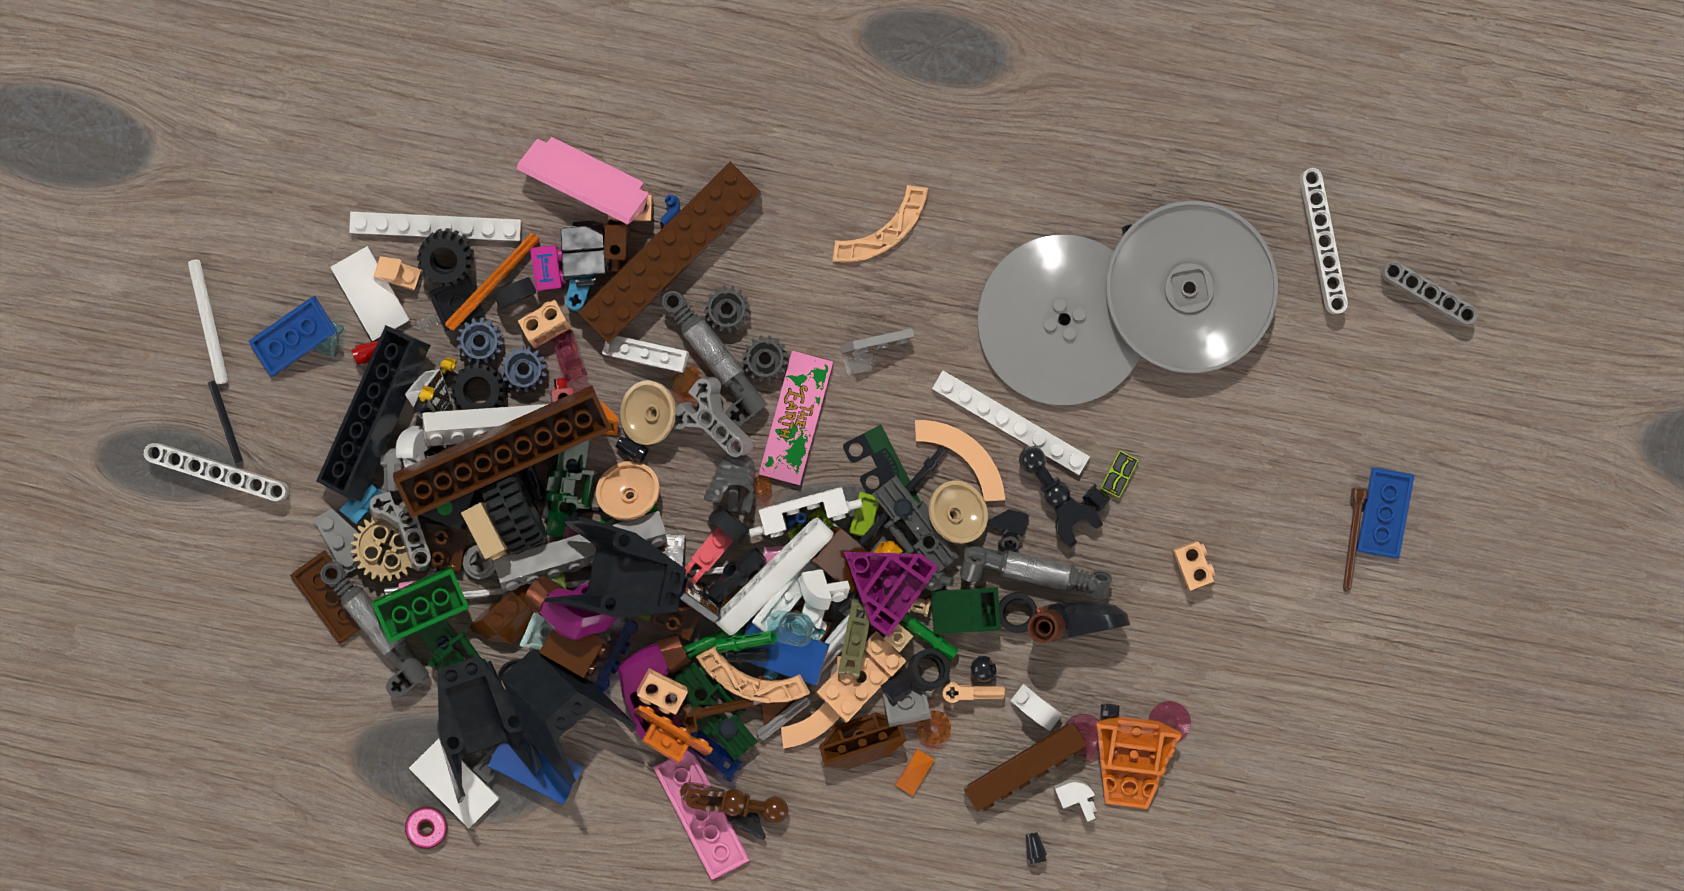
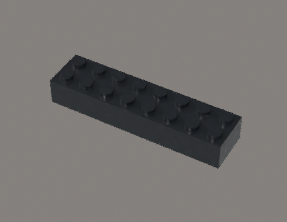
M385 325L316 482L344 497L362 501L407 400L405 394L415 382L431 346L430 344Z

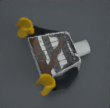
M447 357L440 363L441 368L422 372L406 392L407 399L414 407V412L423 419V413L444 411L451 402L446 386V378L449 371L452 372L455 369L457 360Z

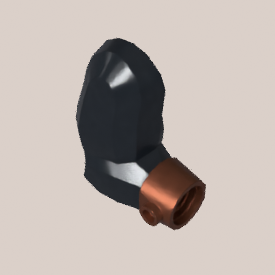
M1086 601L1065 605L1055 603L1035 608L1036 614L1028 623V633L1035 642L1042 644L1128 626L1130 621L1127 613L1116 605L1097 604Z

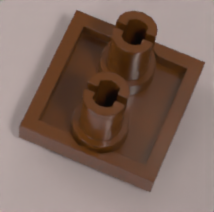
M425 522L423 535L431 556L429 566L442 569L451 566L453 571L461 572L468 529L458 530L451 526ZM420 555L418 564H424L427 560L424 556Z
M680 598L678 612L654 614L650 623L690 640L701 613Z

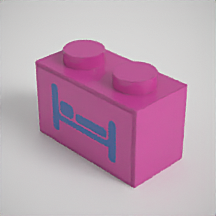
M557 245L530 248L536 291L563 289V283H566V280L563 279V271H561L560 262H562V250H558Z

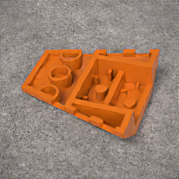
M1115 716L1096 722L1105 804L1148 809L1182 733L1159 721Z

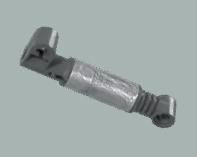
M678 291L667 292L662 299L663 307L671 316H675V321L678 319L677 324H682L680 328L682 329L681 333L693 346L692 348L697 351L696 353L702 358L710 371L722 383L721 385L724 388H728L738 400L726 410L725 414L731 419L733 416L732 411L738 412L740 410L737 406L740 402L750 415L746 417L742 413L739 416L740 421L737 419L732 420L737 426L742 425L768 404L747 379L745 370L740 366L741 364L736 361L737 359L729 352L725 344L715 334L716 332L711 329L712 327L707 324L708 322L702 316L694 315V310H690L692 307L687 306L688 302L683 294ZM672 295L677 296L679 299V304L675 308L668 304V300Z
M966 544L960 570L961 578L968 582L980 581L983 569L998 572L1003 577L1023 580V582L1028 581V583L1045 585L1064 591L1074 590V588L1077 591L1082 589L1081 592L1087 590V594L1090 597L1098 600L1107 598L1112 582V576L1102 570H1095L1091 574L1088 571L1084 573V570L1078 572V569L1071 564L1039 557L1034 558L1031 555L1029 557L1027 554L1010 550L1001 552L971 544Z
M336 561L327 563L321 569V579L331 588L334 587V592L338 591L337 596H342L340 599L341 605L345 607L344 609L349 612L350 616L364 630V633L368 635L369 639H371L385 658H390L399 669L387 681L386 690L393 697L403 696L423 680L429 672L407 647L404 637L389 643L373 608L370 596L367 595L362 587L353 586L354 581L350 582L351 578L346 577L348 574L345 572L343 565ZM329 568L337 570V578L329 577L327 572ZM399 673L406 677L411 683L410 686L405 681L401 688H394L395 682L398 683L403 678Z

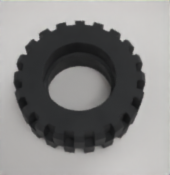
M519 472L481 488L490 517L501 539L511 553L519 554L544 543L547 533L543 520Z

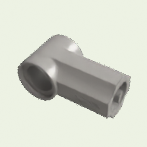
M385 448L380 458L381 466L384 468V490L396 491L398 489L393 480V473L404 468L403 459L396 458V448Z

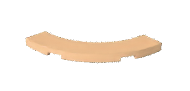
M907 185L899 210L877 232L856 240H835L832 262L845 263L866 260L895 246L907 235L918 220L926 201L928 188Z
M915 420L916 441L940 444L955 451L974 470L981 485L984 501L1005 500L1004 487L998 469L989 454L976 440L948 424L929 420Z
M716 647L696 656L706 672L722 684L726 690L748 700L762 703L789 702L810 693L800 674L784 680H761L737 670L721 653H718Z
M837 656V669L839 668L841 656ZM825 701L816 712L806 719L781 727L783 748L794 747L815 739L828 730L840 716Z

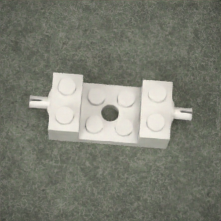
M838 487L759 509L762 525L749 529L751 538L762 534H770L771 538L783 535V530L787 529L783 512H786L787 516L800 512L799 508L807 506L808 510L820 507V502H824L828 518L832 517L833 521L846 518L845 513L863 507L861 498L848 502L845 499L843 488Z

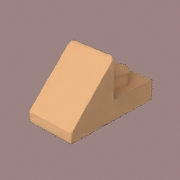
M380 256L373 277L414 291L421 269L403 264L401 259Z

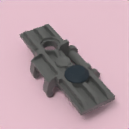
M897 476L893 477L872 494L891 518L889 522L883 525L884 528L889 529L905 550V554H911L915 550L918 554L925 556L939 566L934 573L935 575L958 558L947 541L933 527L926 503L921 501L918 504ZM897 520H900L903 524L905 523L914 534L915 545L912 546L895 525ZM926 536L933 538L934 546L932 548L924 547L923 539Z

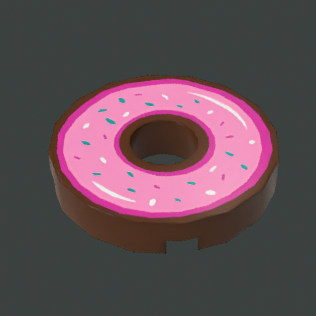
M429 806L415 809L405 822L407 839L414 846L421 849H430L438 846L445 839L448 830V822L445 815L439 809ZM423 822H429L432 825L430 833H425L421 830Z

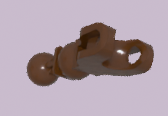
M686 782L680 788L681 798L693 809L724 812L729 816L741 814L746 817L747 812L762 814L763 818L772 824L783 822L789 811L786 801L777 796L770 797L763 802L752 800L748 793H743L737 789L725 791L724 789L694 782Z

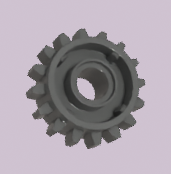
M723 286V291L715 288L716 294L714 296L708 294L711 300L704 303L708 306L704 313L710 315L706 320H713L712 327L715 328L719 325L721 332H723L725 327H727L729 332L732 331L734 326L740 329V322L746 324V321L743 319L744 316H750L746 312L750 305L745 304L748 297H741L742 290H739L737 293L734 292V286L730 290ZM725 303H730L733 306V311L729 315H724L721 311V307Z
M762 335L759 337L760 341L751 339L753 345L746 344L745 347L748 349V352L742 353L743 356L747 357V360L742 361V364H748L745 371H752V378L758 375L759 381L767 377L769 382L773 375L779 378L778 372H785L782 368L783 364H788L784 360L788 353L782 352L785 345L778 346L779 339L772 342L771 336H768L767 340H764ZM764 352L771 355V362L767 365H763L759 361L760 355Z

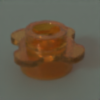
M759 475L755 478L753 487L760 496L772 493V485L766 477Z

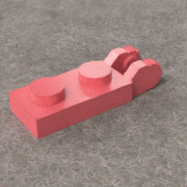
M718 527L691 557V561L685 567L686 574L691 571L694 564L701 568L693 577L692 582L694 584L698 582L704 573L711 569L734 541Z

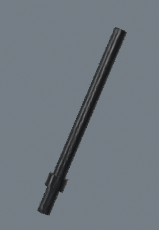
M940 446L931 458L928 457L923 463L924 466L907 484L905 488L910 494L930 471L933 472L938 466L937 463L947 452L944 447ZM885 511L858 541L863 548L890 518Z

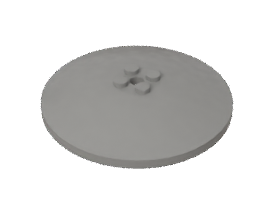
M1183 201L1168 204L1149 212L1136 221L1125 232L1115 247L1106 276V298L1109 313L1123 340L1134 352L1148 362L1163 369L1181 373H1201L1220 369L1247 354L1259 342L1269 327L1278 296V279L1275 263L1266 242L1259 232L1247 220L1232 210L1202 201ZM1186 282H1191L1194 285L1195 290L1192 294L1184 292L1183 287Z
M1045 236L1025 243L1012 251L991 273L979 302V339L986 359L992 369L1014 391L1029 399L1045 404H1081L1110 392L1133 370L1140 356L1120 336L1112 321L1107 305L1106 276L1113 250L1097 241L1081 236ZM1062 313H1066L1070 317V323L1066 326L1058 322V317Z

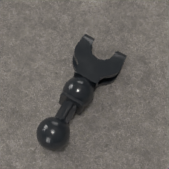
M1029 446L1022 450L1019 455V464L1025 472L1034 473L1043 485L1040 490L1044 493V500L1049 506L1054 507L1053 509L1057 514L1055 530L1067 546L1072 548L1077 543L1072 532L1076 521L1081 519L1087 520L1096 529L1103 526V522L1093 507L1083 502H1076L1070 496L1069 487L1061 482L1058 477L1053 478L1045 467L1046 455L1042 449L1036 446Z

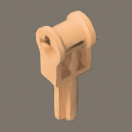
M948 682L944 685L942 693L946 701L954 703L959 700L1004 699L1005 688L1003 686L958 685L956 682ZM950 687H954L955 691H958L952 698L946 693V691H950Z

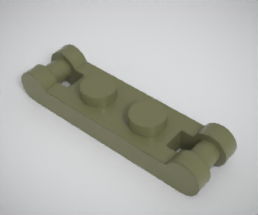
M852 599L838 675L844 676V674L853 675V678L859 679L870 620L864 604L858 602L859 600ZM856 612H865L864 618L856 617ZM847 659L854 660L855 666L846 665Z

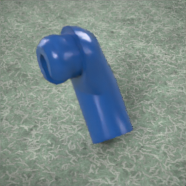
M799 512L788 517L786 520L787 529L797 530L799 527L798 523L806 521V515Z

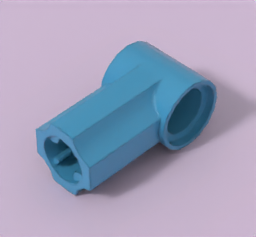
M370 481L362 501L350 498L340 511L357 525L369 512L371 499L383 492Z

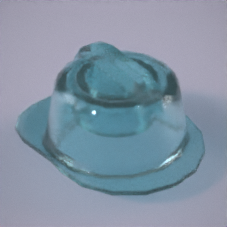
M773 612L768 617L766 624L768 631L775 630L778 642L797 647L808 645L812 639L813 631L816 629V625L813 624L811 618L807 614L800 612Z

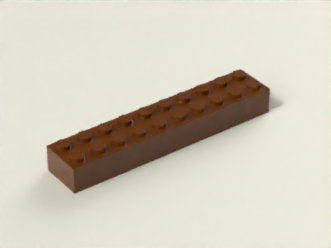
M730 161L578 313L610 344L761 195V191Z
M593 385L398 470L393 473V480L411 517L414 518L611 431L612 428Z

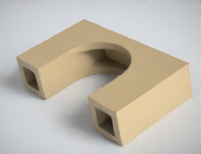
M481 502L461 512L485 559L491 557L493 561L511 553L501 539L487 510L486 503Z

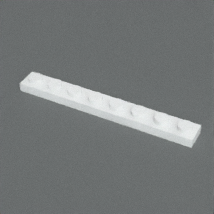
M350 212L349 233L428 237L430 233H435L438 229L444 231L446 228H450V232L457 230L459 231L458 235L462 236L464 234L467 237L466 239L521 241L522 220Z
M943 370L932 387L936 392L1028 446L1039 447L1047 457L1080 475L1090 458L1085 453Z

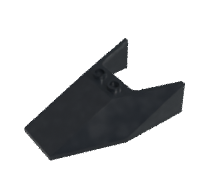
M580 516L563 517L562 522L596 547L594 562L586 593L545 598V602L611 617L678 612L686 574L685 568L635 532Z
M535 649L528 652L501 676V680L528 741L570 787L575 784L576 780L559 742L560 737L594 708L622 722L631 732L637 727L592 681L579 676Z
M475 656L437 669L439 740L457 802L461 803L466 796L462 787V758L500 743H507L534 776L539 775L543 766L537 750L528 741L507 691L480 657Z

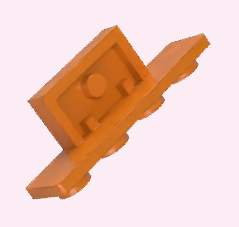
M645 705L635 708L633 713L651 723L641 742L676 763L681 761L688 746L704 755L712 752L713 748L708 746L709 743L706 740L696 739L685 728L674 726L669 718L659 717L654 714L652 708Z

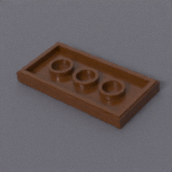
M324 550L290 576L333 636L341 644L358 632L361 627L354 621L349 612L344 609L345 607L341 605L340 598L342 596H337L338 591L334 592L335 588H331L321 579V569L327 563L333 562L327 551ZM335 568L328 569L329 577L337 578V570Z

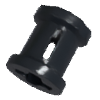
M1096 484L1082 497L1093 504L1097 512L1111 499L1100 492Z

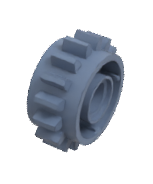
M473 318L472 324L465 322L466 328L459 329L462 335L456 339L461 341V344L457 346L458 349H463L461 355H468L469 362H472L475 358L476 364H480L481 359L487 364L490 357L495 360V353L502 352L499 346L504 345V342L500 341L503 333L497 332L499 326L493 327L492 320H489L486 324L485 318H480V322ZM479 335H483L486 339L482 347H478L475 343V339Z
M523 346L519 347V351L512 348L513 354H505L507 361L501 362L505 369L500 371L506 374L503 380L510 381V388L516 385V391L519 392L522 387H524L525 392H529V387L536 390L537 383H544L541 379L542 376H547L544 369L548 365L542 363L546 358L538 356L539 350L533 353L531 346L527 348V351ZM522 363H527L530 367L526 375H522L519 372V366Z

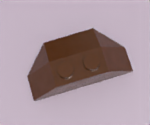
M524 584L515 590L505 591L469 627L483 641L512 645L525 634L534 613L532 607L525 601V594L531 584Z
M875 712L835 725L824 742L819 745L825 767L851 769L890 756L906 741V736L902 725L889 727L887 716Z

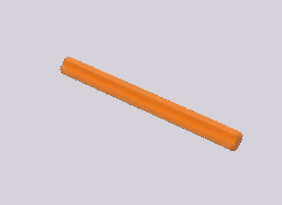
M530 233L446 321V326L454 331L530 252V248L535 247L539 242V238L534 233Z

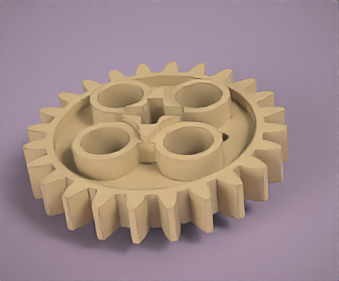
M372 516L371 523L364 520L366 527L358 526L357 528L361 533L353 534L358 540L351 542V545L356 547V549L351 551V554L358 555L353 559V562H360L357 569L365 568L364 576L372 573V580L376 576H380V582H383L384 577H387L388 581L391 582L392 576L400 580L401 572L407 576L406 568L408 567L413 570V567L409 561L405 546L397 547L394 544L395 538L401 537L399 529L382 518L377 520ZM406 519L402 523L407 524L408 520ZM377 529L385 530L386 536L383 539L375 538L374 532ZM394 530V535L389 543L391 551L387 550L381 565H377L382 554V547L380 546H385L390 531ZM410 536L408 538V541L411 544H417L419 542L414 541V539L417 538V536ZM370 548L378 551V555L374 559H369L365 555L366 551ZM390 556H394L398 560L394 567H389L385 563L386 559Z

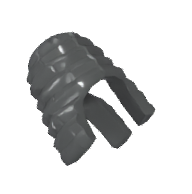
M728 454L718 464L719 469L715 471V476L712 477V482L709 483V488L706 489L704 500L707 502H720L723 493L727 489L729 496L726 509L729 512H737L741 498L739 485L745 486L746 489L740 512L750 513L754 498L753 492L755 490L753 487L754 472L756 470L754 461L747 455L732 457Z

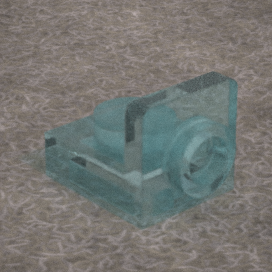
M332 321L338 333L317 346L314 351L335 357L338 354L339 335L344 331V326Z

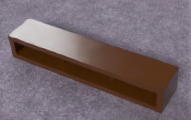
M1074 720L967 784L964 787V791L977 812L981 809L986 811L995 805L993 802L1001 798V800H1004L1013 794L1012 790L1017 787L1022 789L1031 783L1030 779L1035 776L1041 778L1049 772L1048 769L1053 765L1059 767L1067 761L1066 758L1072 754L1077 756L1085 750L1084 747L1087 745V741Z

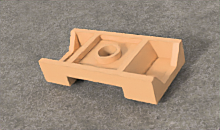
M875 631L866 640L860 670L866 675L865 681L858 683L852 677L853 675H838L837 669L815 693L826 701L846 723L881 687L880 685L885 683L900 669L906 660ZM847 659L846 665L854 667L855 661Z

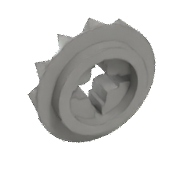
M475 545L464 554L463 567L469 576L476 579H484L495 571L494 561H492L491 557L488 558L489 560L483 563V571L479 565H472L471 563L477 561V553L481 559H484L478 545Z

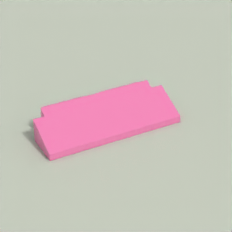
M553 137L547 143L537 138L519 161L516 168L626 224L632 222L644 211L649 194L642 190L644 182Z

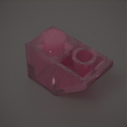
M570 330L554 337L553 342L559 365L567 382L588 375L573 331Z

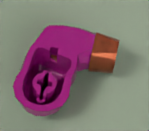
M541 576L531 584L525 594V601L532 607V611L543 616L558 634L571 640H578L590 634L605 631L619 618L545 602V598L584 594L587 592L589 582L571 591L564 589L563 586L551 579Z
M678 634L639 649L629 655L619 665L618 673L623 701L632 721L637 725L635 729L637 735L642 739L651 723L633 713L638 706L643 707L645 705L652 708L654 714L659 717L669 718L676 727H679L681 723L678 711L676 715L671 712L666 714L658 709L659 706L653 703L648 705L639 700V696H637V689L649 668L667 676L670 672L674 673L690 663L688 654ZM650 684L646 687V691L653 693L658 687ZM670 694L665 697V700L668 702H672Z

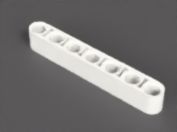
M1310 168L1301 174L1300 184L1325 308L1331 314H1339L1346 310L1348 302L1323 177L1318 169ZM1308 173L1315 175L1316 181L1314 184L1307 182L1306 175ZM1312 194H1317L1320 197L1318 205L1311 203L1310 197ZM1316 215H1321L1324 218L1322 226H1318L1315 223ZM1320 236L1328 238V245L1326 247H1322L1319 244ZM1325 257L1332 259L1333 264L1331 268L1324 266L1323 259ZM1330 277L1334 278L1337 282L1335 289H1331L1327 285ZM1334 298L1339 299L1341 302L1339 310L1332 308L1331 302Z
M161 443L149 444L144 449V457L151 463L272 501L284 500L289 495L288 485L279 480ZM154 447H157L160 451L157 459L152 456ZM175 453L180 456V463L178 465L172 462V456ZM195 460H198L201 464V468L197 472L192 467V463ZM215 466L221 469V475L218 478L214 477L212 473ZM236 472L239 473L242 478L239 484H236L233 481V475ZM256 479H259L262 483L259 491L253 487V482ZM276 485L282 488V495L280 497L275 496L273 493Z
M819 518L811 520L720 610L719 618L715 623L728 635L735 634L831 540L833 531Z

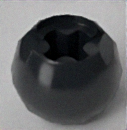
M987 656L975 658L970 666L971 673L975 675L976 681L982 683L991 681L997 672L995 663L993 664L990 657Z

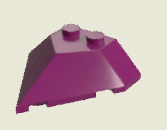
M844 552L871 625L889 637L939 566L922 554Z

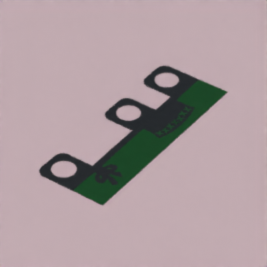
M882 425L853 438L843 445V449L851 462L855 463L871 455L877 468L860 477V482L867 494L872 495L895 476H897L904 487L910 482ZM859 443L862 446L863 452L860 456L855 457L850 454L849 447L851 444ZM871 475L877 476L879 479V486L875 489H870L866 485V479ZM914 489L910 495L919 504L921 501ZM900 521L895 524L906 531L905 538L908 542L914 539V534L905 523L903 524ZM887 529L890 540L900 547L899 542L893 538L892 533Z

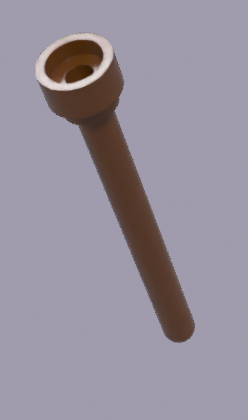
M1352 488L1350 496L1353 497L1354 507L1343 588L1347 591L1352 588L1362 505L1365 503V499H1368L1369 490Z

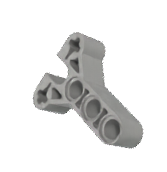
M715 377L702 378L696 381L689 390V393L698 401L699 410L690 401L680 403L676 407L673 427L675 429L703 428L732 457L751 453L753 449L752 440L722 410L719 394L721 391L720 381ZM709 413L712 416V421L709 420ZM724 428L726 429V432H727L726 436H725L724 433H723V429H724ZM738 443L741 444V451L738 448Z
M390 491L374 496L370 501V514L374 518H382L397 527L413 569L416 571L426 570L430 565L431 556L418 521L419 515L412 518L413 521L410 524H404L401 518L404 516L411 517L407 507L399 508L395 506ZM379 503L380 506H383V510L379 511L376 508V504ZM410 536H417L420 541L417 544H411L408 538ZM421 555L427 561L424 564H418L415 558Z

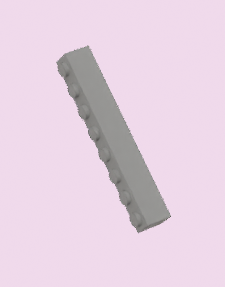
M659 511L611 525L635 532L655 547H659L667 542L666 531ZM579 534L493 561L502 591H512L521 585L532 584L541 576L556 578L564 572H576L584 566H593L596 547Z

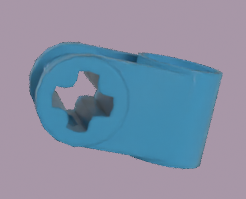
M591 278L579 279V281L592 280ZM575 279L570 280L566 304L571 311L579 312L586 305L592 286L577 287ZM578 297L581 304H576V307H574L571 300H575Z

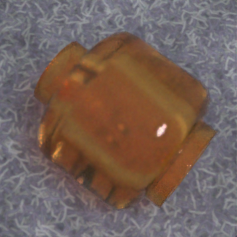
M692 365L689 368L686 367L684 373L676 372L671 379L672 389L685 398L687 395L692 396L689 390L696 381L702 379L699 376L701 372Z

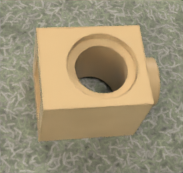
M899 623L889 637L884 635L883 639L900 653L911 640L913 634Z

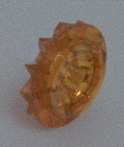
M932 710L930 711L931 721L935 724L942 722L938 726L939 735L933 730L925 732L930 727L929 719L918 721L917 732L924 742L935 745L944 742L951 732V723L943 712Z

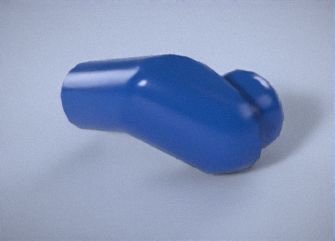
M673 194L667 195L665 198L667 212L659 219L664 225L680 212V201Z

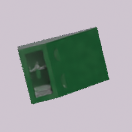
M983 586L930 591L934 634L1001 630L998 587Z

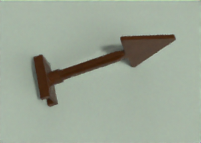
M758 675V679L773 681V679ZM684 699L680 706V709L683 711V715H680V722L689 733L698 732L696 720L703 719L706 716L761 705L763 723L768 724L795 700L762 703L741 699L702 708L700 706L692 708Z

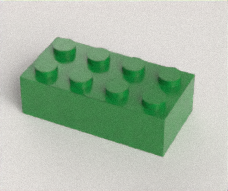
M451 566L371 601L389 643L469 608Z

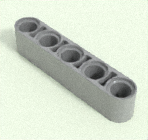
M1396 261L1389 262L1381 268V276L1385 281L1458 324H1472L1477 320L1478 312L1476 308ZM1389 266L1396 268L1397 274L1395 277L1388 275L1387 270ZM1408 277H1412L1415 280L1413 288H1409L1406 285ZM1427 287L1431 288L1434 292L1431 299L1425 297L1424 292ZM1446 298L1452 302L1450 310H1446L1443 306V301ZM1464 309L1470 312V319L1468 321H1465L1461 316Z

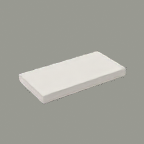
M366 246L330 268L371 340L375 341L380 338L385 325L397 329L411 320L390 283L373 277L378 262L370 248Z
M439 739L409 767L468 828L500 798L462 760V787L466 796L461 803H458Z

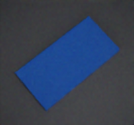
M313 296L248 342L270 377H273L338 333L317 297Z
M1371 467L1367 488L1369 490L1368 499H1365L1356 551L1400 558L1415 475Z
M754 618L748 621L744 635L762 632L752 623ZM777 626L775 629L778 638L777 643L742 649H757V651L759 649H767L769 652V659L767 661L757 660L749 663L789 677L800 674L804 682L818 685L830 644Z
M500 743L487 767L564 805L573 786L570 787L538 751L543 769L539 775L534 776L507 743ZM567 759L574 778L577 780L583 766Z

